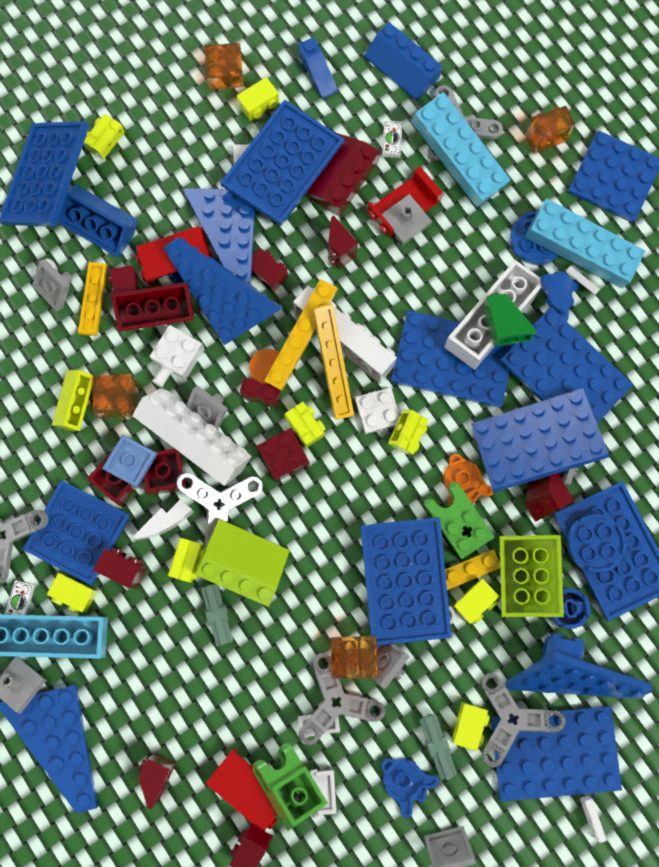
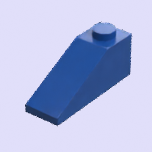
M312 37L299 43L298 57L321 98L324 99L337 93L338 89L315 38Z

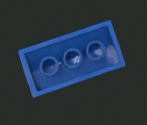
M390 22L376 34L364 55L365 59L416 102L440 78L443 67Z
M75 185L68 188L57 223L118 258L133 238L138 219L84 188Z

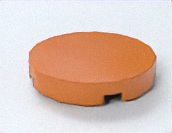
M266 348L255 353L249 365L252 378L261 384H269L264 380L280 352Z

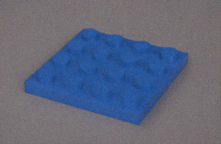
M597 130L567 193L634 223L659 172V157Z
M61 480L44 510L48 515V524L45 528L30 535L23 550L90 585H94L99 573L93 570L104 549L111 550L112 547L114 548L131 515ZM41 517L36 525L40 524L42 520Z

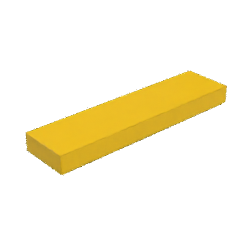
M88 263L78 327L79 335L98 337L108 272L107 264Z

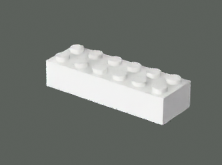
M515 260L450 334L445 348L475 370L495 347L483 306L486 297L493 293H506L523 313L543 288L540 283L541 278Z
M307 286L294 300V314L297 317H300L315 288L312 289L310 286ZM331 301L334 308L342 354L380 384L394 368L396 362L395 353L388 347L385 349L380 344L381 342L378 338L368 335L362 325L352 322L351 317L344 311L341 313L336 308L335 303Z
M162 388L143 397L132 415L223 486L241 474L252 457L244 448L236 445L228 436L220 433L215 426L208 424L198 413L191 411L183 402L178 401L169 391Z

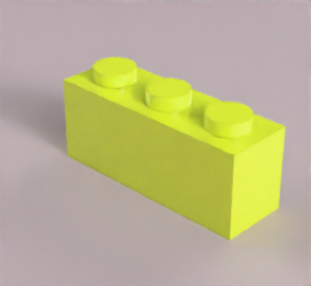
M80 370L66 371L52 426L68 431H80L94 380L93 375Z

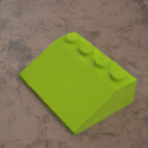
M218 519L194 574L269 607L278 587L290 550Z
M561 535L500 536L502 617H564Z

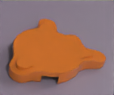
M452 454L449 457V464L443 475V482L449 493L448 507H450L453 501L449 492V485L452 482H457L472 504L476 502L479 496L490 497L493 495L491 486L484 482L481 471L475 463L467 461L459 454Z

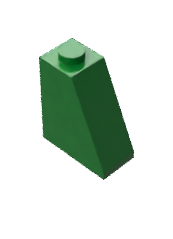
M493 293L486 297L483 306L494 346L532 341L536 334L535 328L506 293Z

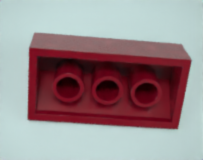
M187 282L111 294L118 332L192 321L195 318Z

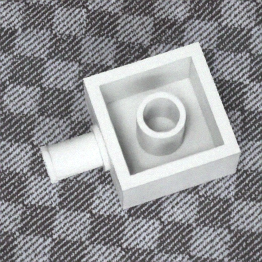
M169 325L150 355L153 363L161 367L152 382L163 388L170 374L186 380L205 350L203 344Z

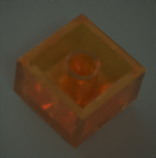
M241 44L204 45L206 79L209 90L244 87Z
M566 105L560 108L557 106L549 112L534 115L525 134L533 154L566 142L575 126V122Z
M133 375L93 376V414L98 418L132 417L136 410V379Z
M376 635L330 637L332 678L364 679L378 677Z

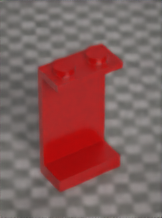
M421 166L414 170L412 178L375 205L372 202L368 203V216L372 221L375 220L378 223L380 231L384 235L387 234L389 238L394 236V228L382 214L410 194L421 209L426 212L442 199L443 192Z
M200 225L137 246L138 254H136V259L143 269L140 271L143 281H146L150 286H154V279L178 272L163 248L178 237L186 240L189 245L198 248V251L205 256L211 257L204 231Z
M233 748L207 781L206 785L252 824L264 831L267 828L270 830L278 820L275 818L277 812L254 775L252 766L239 756V751Z

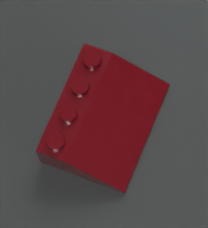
M336 133L344 138L343 145L304 196L336 216L341 217L379 162L380 151L365 141Z

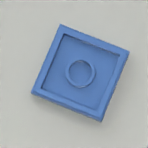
M122 434L102 469L138 488L156 458L157 453Z

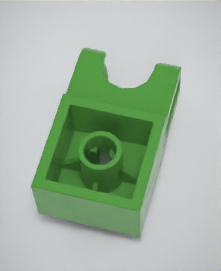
M452 482L449 485V492L453 498L450 507L442 508L433 499L425 500L424 506L432 518H440L442 534L458 558L463 559L493 539L494 536L457 482ZM464 526L470 529L468 537L467 535H462Z
M285 743L278 750L282 763L281 769H271L264 760H258L253 763L252 770L286 830L289 831L323 808L328 802L306 766L304 767L293 747ZM297 796H298V797H299V801L296 802L295 799H294V797H297Z

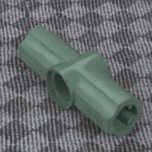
M213 584L201 588L206 605L207 621L209 626L212 627L216 646L233 642L228 623L229 615L225 603L223 604L219 586Z
M433 713L420 718L419 721L426 738L425 743L431 758L434 760L440 779L454 776L457 774L450 755V746L445 734L442 733L436 714Z

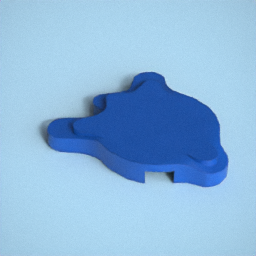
M562 271L545 274L540 279L543 292L547 291L548 299L545 301L567 321L569 318V308L574 304L572 293L579 289L580 283L576 279L571 280L568 274Z
M385 758L381 763L383 784L386 792L399 803L401 815L404 818L411 817L413 813L412 801L417 799L419 802H424L427 790L438 785V777L424 773L416 763L409 759Z

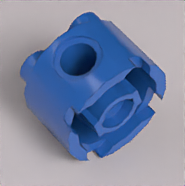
M563 589L564 617H548V619L559 628L575 629L581 627L590 616L591 606L589 600L576 589Z
M560 634L547 636L544 640L542 659L553 652H558L583 661L584 640L578 638L567 640Z

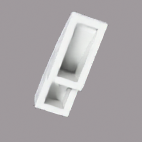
M180 499L168 512L161 508L133 537L141 541L161 535L185 521L194 511Z

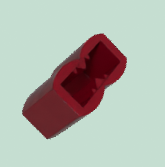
M252 378L243 379L240 388L242 398L249 402H260L269 408H277L281 397L280 389L271 384H261Z

